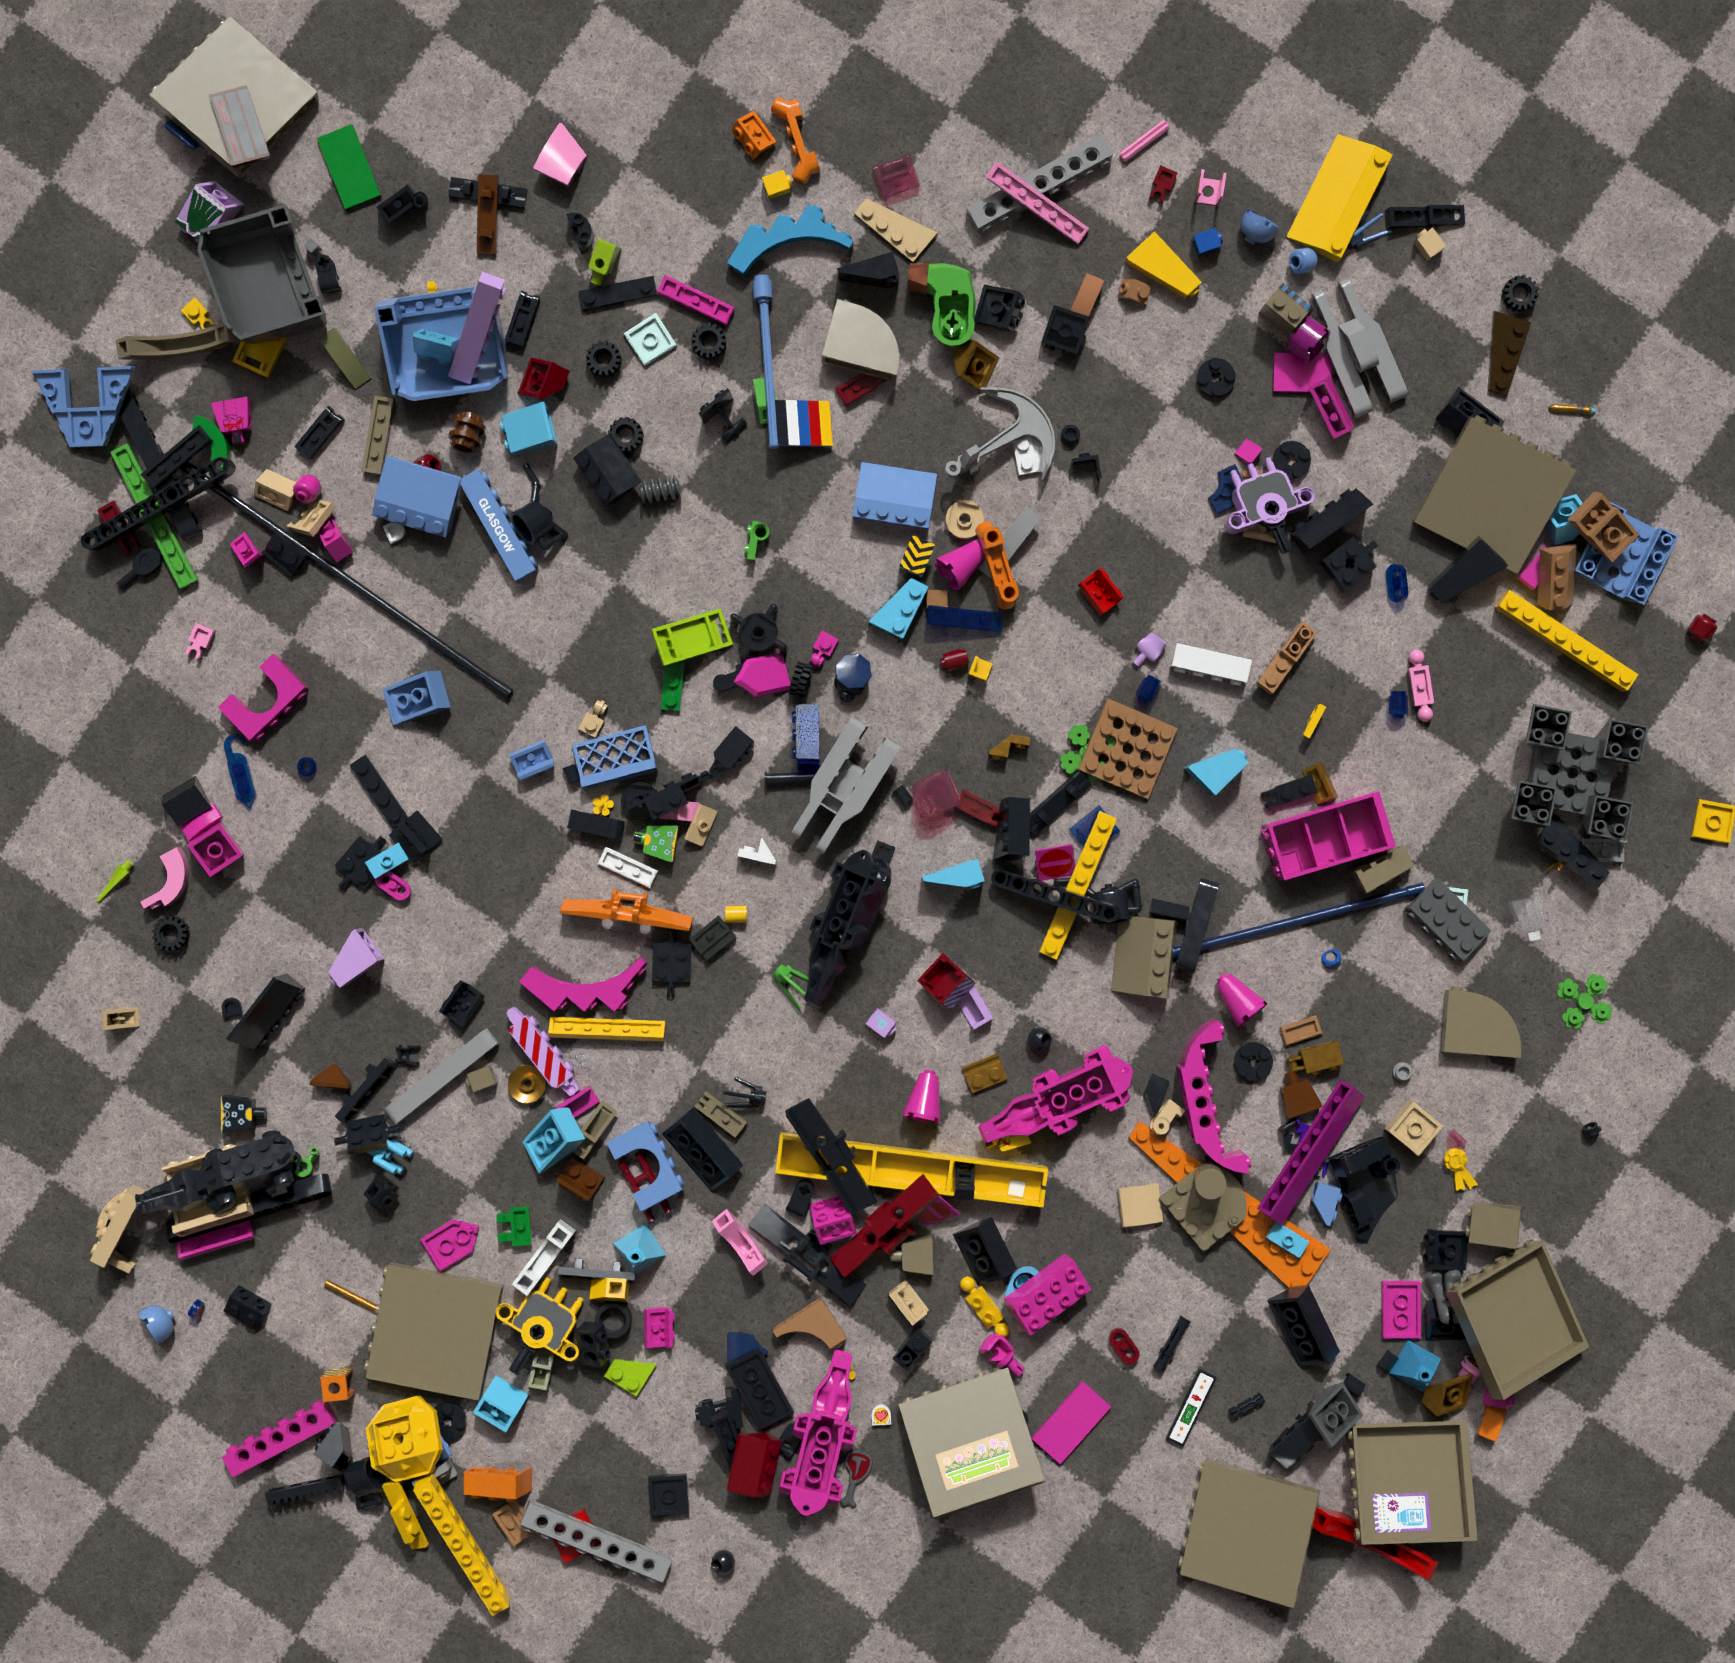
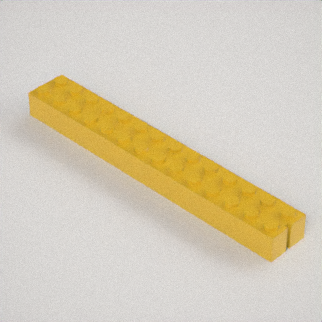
M781 1132L775 1173L828 1180L826 1178L827 1174L822 1175L820 1172L821 1168L811 1153L804 1148L805 1144L799 1135ZM845 1140L849 1148L854 1146L857 1150V1154L852 1162L867 1185L905 1190L924 1174L938 1194L954 1196L955 1162H966L975 1164L974 1199L1044 1207L1046 1190L1044 1187H1041V1184L1042 1186L1047 1184V1166ZM818 1149L819 1153L828 1165V1161L826 1160L820 1149ZM839 1166L837 1171L843 1174L847 1172V1169L844 1166ZM1010 1180L1025 1182L1023 1197L1008 1194Z

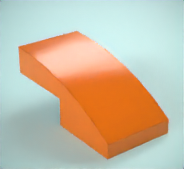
M1486 1405L1482 1413L1484 1416L1476 1433L1496 1442L1507 1409Z

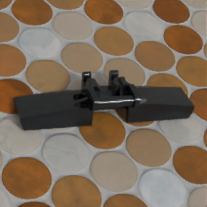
M810 1098L786 1109V1117L805 1144L804 1148L811 1153L821 1168L820 1172L822 1175L827 1174L826 1178L850 1214L854 1215L877 1203L873 1193L852 1162L857 1154V1150L854 1146L849 1148L845 1142L847 1135L844 1130H840L839 1134L835 1136ZM818 1149H820V1151L822 1152V1154L824 1155V1157H825L826 1160L828 1161V1163H829L828 1165H827V1163L825 1162V1160L823 1159V1157L821 1156V1154L819 1153ZM839 1166H844L847 1169V1172L840 1174L838 1173L837 1168Z
M766 1204L761 1207L748 1224L750 1229L785 1256L782 1261L788 1262L807 1277L809 1282L815 1279L846 1305L851 1306L867 1285L854 1274L844 1279L830 1259L831 1255L827 1253L833 1246L832 1244L820 1245L818 1238L815 1236L816 1232L813 1229H810L806 1235ZM790 1237L797 1239V1247L791 1248L788 1245ZM795 1252L814 1269L810 1271L792 1256ZM821 1261H825L828 1264L826 1272L820 1271Z

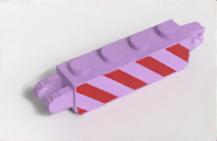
M515 1007L507 1010V1016L513 1024L510 1027V1034L548 1083L554 1088L560 1086L569 1096L576 1093L580 1087L573 1077L575 1075L573 1073L574 1067L569 1061L565 1062L562 1059L563 1053L557 1046L553 1047L549 1042L551 1038L546 1031L541 1032L537 1027L539 1022L533 1015L530 1017L528 1014L524 1016Z

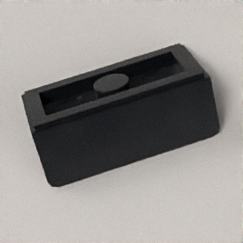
M1152 898L1149 910L1151 913L1189 920V906Z

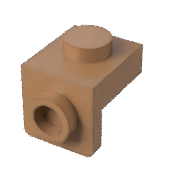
M1136 279L1122 280L1119 286L1118 298L1147 305L1151 286Z

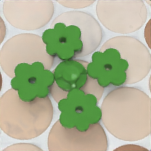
M1074 725L1072 727L1073 730L1068 732V737L1072 739V744H1079L1082 747L1080 755H1074L1073 751H1069L1067 754L1060 756L1062 762L1060 767L1065 769L1067 773H1073L1075 769H1078L1088 745L1086 743L1090 733L1087 732L1088 728L1086 725ZM1108 736L1106 738L1107 746L1112 747L1114 745V737ZM1099 761L1101 765L1105 764L1103 761ZM1089 775V779L1091 781H1096L1097 779L1099 781H1102L1099 778Z
M1589 975V981L1585 982V986L1588 987V993L1579 994L1577 991L1578 984L1573 983L1572 979H1566L1564 983H1559L1558 987L1560 989L1557 991L1559 997L1564 998L1566 1001H1569L1571 998H1577L1576 1003L1578 1007L1574 1009L1568 1008L1567 1013L1562 1015V1019L1566 1022L1567 1027L1573 1026L1576 1029L1581 1027V1022L1585 1019L1581 1009L1587 1010L1591 1008L1593 1012L1591 1017L1596 1019L1599 1024H1603L1606 1020L1611 1019L1612 1007L1606 1005L1603 1001L1599 1002V1004H1594V999L1591 996L1596 993L1600 995L1607 988L1608 984L1604 981L1602 975Z

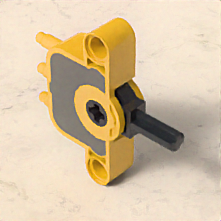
M548 1277L541 1283L537 1291H533L526 1296L518 1310L506 1303L500 1304L496 1309L498 1319L521 1332L523 1340L520 1345L522 1348L509 1368L516 1375L520 1374L531 1354H536L538 1349L547 1348L569 1362H574L579 1358L578 1347L567 1339L576 1326V1314L582 1306L584 1299L578 1297L571 1309L561 1304L567 1292V1289L564 1287L552 1299L544 1294L551 1282V1279ZM505 1307L509 1308L510 1315L507 1318H502L500 1311ZM539 1328H542V1336H537L535 1338V1333L533 1332L534 1329L538 1330ZM570 1347L576 1350L573 1358H567L565 1355L566 1350Z

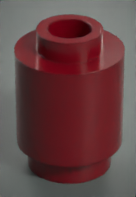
M959 648L943 653V658H940L943 670L947 669L948 672L966 667L965 665L969 664L965 649L960 650Z

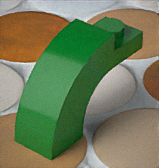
M194 415L192 430L200 425L213 440L210 443L212 451L211 461L218 457L231 460V446L227 436L210 420ZM225 463L221 466L222 472L226 469Z

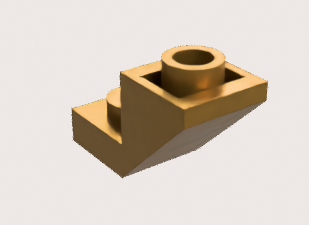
M1010 735L989 750L988 755H992L994 760L1003 761L1004 757L1008 758L1010 743H1014L1013 747L1025 749V746L1030 745L1031 738Z

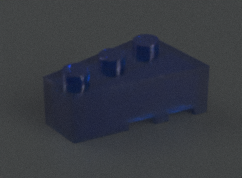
M819 704L796 705V711H792V723H796V729H792V740L796 741V747L792 748L793 759L797 761L798 771H818L820 768Z

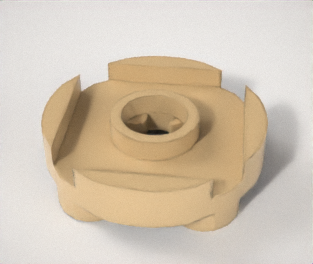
M961 500L954 503L948 509L945 521L949 532L953 536L960 539H969L977 535L975 529L984 522V515L975 502ZM964 514L968 515L967 518H970V522H966V525L961 524L962 521H959V518L963 517Z

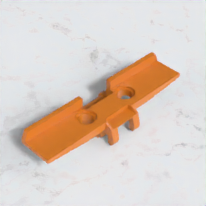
M613 889L611 899L608 900L564 899L559 913L621 920L690 931L693 921L692 916L648 905V893L643 895L618 892V889ZM621 900L635 902L634 907L622 906Z

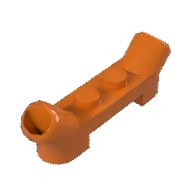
M780 97L775 98L771 106V112L788 122L789 126H786L789 138L793 137L795 144H792L794 155H799L800 158L792 174L793 180L802 185L807 184L811 175L819 173L820 168L815 152H806L797 124V121L803 119L800 105L797 99L788 102Z
M982 522L976 527L975 533L980 539L997 595V605L1001 609H1010L1016 605L1019 590L1016 580H1013L1003 547V536L1000 530L994 527L992 522Z

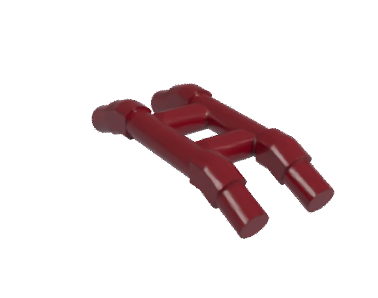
M641 1151L637 1152L635 1157L644 1172L643 1174L634 1178L624 1160L618 1163L633 1193L640 1190L638 1184L649 1180L650 1184H652L656 1180L648 1161ZM667 1199L660 1203L665 1215L672 1213ZM651 1208L643 1211L648 1224L655 1222Z

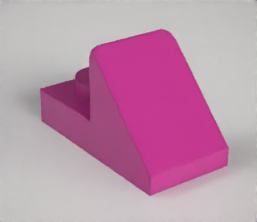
M245 532L230 543L244 567L250 568L264 556Z

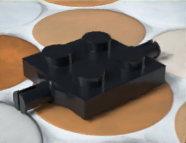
M380 835L374 843H370L359 836L335 864L345 876L338 886L345 890L352 881L365 890L374 879L365 862L382 853L379 848L387 840Z
M669 929L668 941L663 943L653 942L652 981L667 983V995H670V988L671 995H675V983L690 982L692 944L676 941L677 930H673L672 937V929Z
M385 1114L347 1121L345 1136L334 1137L335 1146L347 1143L349 1155L387 1148L389 1134L401 1133L399 1124L388 1127Z

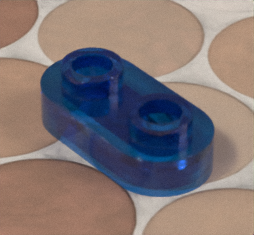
M1392 564L1386 570L1388 597L1392 602H1404L1409 594L1406 569L1401 564Z

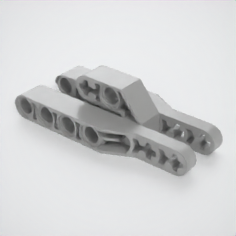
M1346 278L1337 284L1352 318L1351 321L1338 326L1322 290L1312 293L1311 298L1323 326L1331 331L1326 342L1327 350H1325V354L1330 355L1332 371L1336 373L1337 383L1346 396L1344 399L1348 408L1352 410V417L1356 419L1373 411L1371 401L1358 371L1361 373L1375 367L1374 372H1377L1382 383L1381 388L1385 390L1390 404L1407 397L1408 390L1380 325L1363 311L1350 280Z
M853 716L812 779L810 803L790 835L799 839L820 805L835 813L836 816L815 848L822 855L842 823L862 811L901 749V746L885 737L865 769L848 760L869 727Z

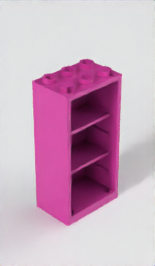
M1379 791L1366 793L1262 825L1263 829L1260 830L1263 840H1267L1268 847L1266 852L1268 858L1273 860L1274 866H1271L1274 877H1278V880H1288L1396 847Z

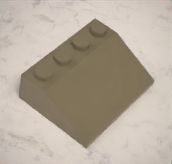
M1131 916V920L1118 923L1111 991L1160 998L1169 997L1177 921Z

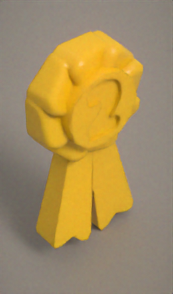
M1456 1147L1447 1150L1443 1157L1445 1167L1454 1173L1456 1191L1459 1189L1465 1190L1463 1179L1470 1190L1473 1186H1477L1478 1183L1465 1168L1468 1162L1466 1153Z

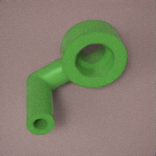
M312 1147L310 1155L307 1158H302L301 1165H306L307 1169L301 1172L299 1168L296 1176L306 1178L312 1173V1163L320 1154L317 1147Z

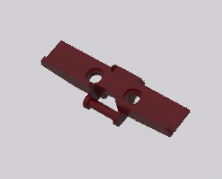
M924 1174L917 1178L891 1203L886 1201L865 1219L866 1226L830 1257L844 1279L850 1277L881 1249L888 1255H891L894 1252L893 1249L905 1238L916 1233L910 1223L939 1196ZM898 1209H901L903 1211L902 1219L900 1218L899 1214L896 1213ZM893 1228L904 1229L890 1243L886 1241L888 1233ZM871 1233L876 1237V1242L873 1245L868 1242V1236Z

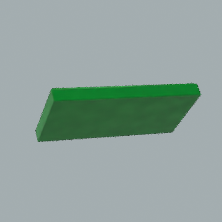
M353 124L317 138L345 210L381 197Z

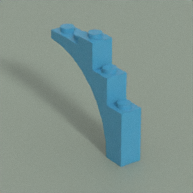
M808 204L796 224L794 223L795 220L790 216L779 214L768 234L764 227L758 224L756 226L750 224L728 260L727 265L732 270L745 276L751 267L765 254L791 242L805 240L822 241L850 251L853 247V241L849 234L836 231V227L831 223H823L825 214H823L821 208L816 205L812 207Z

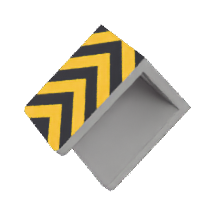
M912 536L899 569L922 578L935 545Z

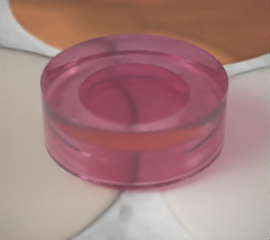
M1454 1128L1449 1132V1136L1460 1146H1464L1467 1143V1140Z

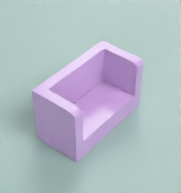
M975 986L958 1002L973 1030L993 1019Z

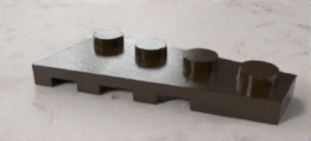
M1497 311L1493 312L1488 391L1503 396L1508 395L1531 322Z

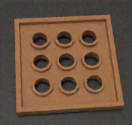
M1107 698L1078 770L1148 799L1178 728ZM1116 718L1122 721L1120 729L1113 727V721ZM1135 725L1140 730L1139 735L1136 737L1130 733L1131 727ZM1150 733H1154L1157 736V741L1154 744L1148 742L1147 738ZM1108 736H1112L1115 739V744L1112 747H1108L1105 743ZM1126 743L1132 746L1130 754L1123 752V746ZM1143 751H1147L1150 755L1149 760L1146 762L1140 759V754ZM1104 753L1108 760L1106 764L1101 765L1098 762V757ZM1118 761H1122L1125 764V769L1122 772H1118L1115 768ZM1137 768L1142 771L1140 779L1133 777V771Z

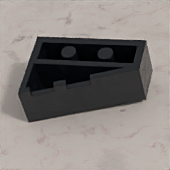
M1007 797L1002 799L999 805V819L993 860L1017 861L1030 856V799Z
M1312 1401L1307 1404L1309 1407L1304 1415L1298 1414L1296 1417L1297 1421L1290 1428L1287 1427L1270 1445L1269 1454L1286 1469L1290 1465L1297 1464L1301 1458L1300 1456L1304 1453H1309L1318 1440H1323L1322 1435L1309 1417L1314 1404Z

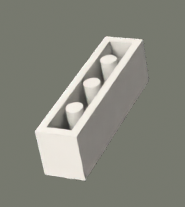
M1176 643L1170 667H1173L1175 672L1185 673V671L1193 672L1192 675L1204 678V675L1212 676L1211 680L1222 682L1223 679L1230 680L1232 685L1241 686L1242 683L1245 684L1248 681L1252 660Z

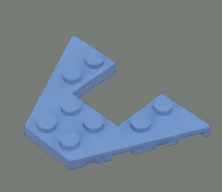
M135 366L97 368L100 407L71 408L68 369L31 371V374L35 375L41 387V393L46 397V403L52 414L56 415L60 423L58 426L65 434L69 447L108 445Z

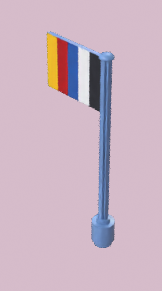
M757 275L752 283L754 301L758 302L760 306L769 433L768 447L770 449H777L779 446L832 447L830 401L775 400L768 313L769 301L773 300L772 281L768 275Z

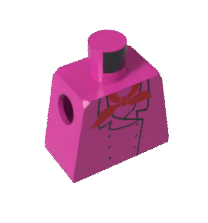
M242 397L211 403L220 431L225 435L231 434L233 444L245 443L243 432L252 431L251 399Z

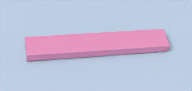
M996 161L985 178L1077 245H1079L1089 230L1087 226Z

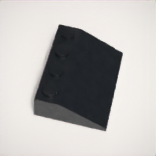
M288 974L273 977L226 1039L251 1049L263 1048L269 1040L267 1036L270 1032L274 1033L281 1025L279 1023L282 1017L286 1018L292 1011L291 1005L294 1001L298 1002L303 997L304 993L302 991L305 987Z

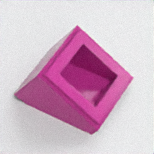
M1245 439L1234 454L1249 465L1262 451V448Z

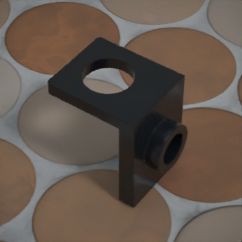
M1090 453L1079 454V458L1071 460V465L1094 461L1097 480H1100L1102 477L1098 454L1090 456Z

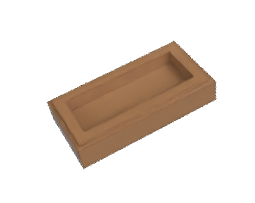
M1317 1015L1280 1027L1286 1046L1323 1034Z

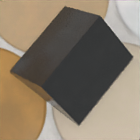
M196 776L167 792L162 797V806L178 827L212 808Z

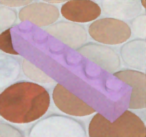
M482 271L448 377L467 384H471L472 378L477 379L480 370L477 364L478 362L482 363L485 355L482 348H487L490 339L487 333L488 331L492 332L495 320H492L493 315H498L501 306L497 302L498 299H503L506 288H503L504 279Z

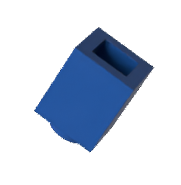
M1216 228L1193 235L1192 242L1197 257L1220 250L1223 239L1221 233H1217Z

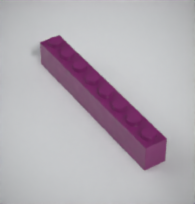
M1340 1079L1257 1208L1259 1211L1280 1225L1284 1223L1365 1095Z

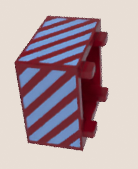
M944 953L917 980L949 1011L975 985V982Z

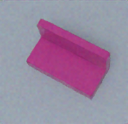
M589 1085L559 1104L555 1109L569 1107L575 1118L600 1100Z

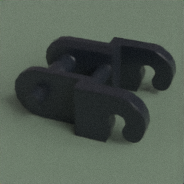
M399 1045V1047H395V1049H398V1058L395 1061H398V1063L407 1061V1064H420V1061L414 1062L409 1059L410 1048H420V1045H407V1047ZM402 1050H406V1059H402Z

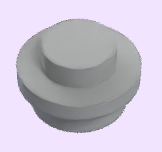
M1400 1062L1393 1068V1075L1398 1081H1407L1412 1076V1068L1405 1062Z

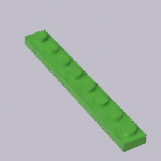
M127 443L110 452L136 504L154 494L150 485L140 475L143 473V470L130 444ZM159 501L155 505L157 509L161 506ZM142 509L140 512L144 516V510ZM163 514L147 523L179 588L184 589L199 581L166 515Z

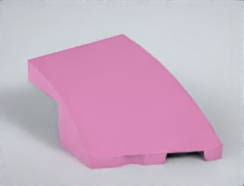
M559 123L544 146L533 169L569 187L575 173H579L587 155L565 126Z

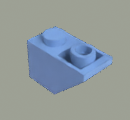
M1315 1181L1310 1199L1322 1221L1326 1225L1331 1226V1222L1335 1221L1337 1211H1335L1336 1205L1340 1203L1342 1198L1341 1189L1334 1185Z

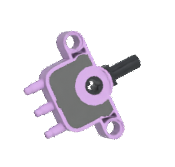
M1270 457L1265 459L1269 472L1258 475L1254 465L1249 464L1247 467L1251 478L1242 482L1236 470L1230 471L1235 485L1232 500L1237 512L1232 513L1224 522L1225 531L1229 534H1237L1258 525L1261 528H1265L1267 533L1272 531L1282 554L1290 552L1292 548L1283 529L1286 525L1284 517L1306 509L1315 499L1314 491L1309 487H1303L1294 491L1286 473L1276 470ZM1301 495H1304L1308 501H1303ZM1231 520H1235L1238 523V527L1233 526Z

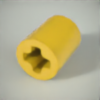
M726 906L725 922L747 923V906Z

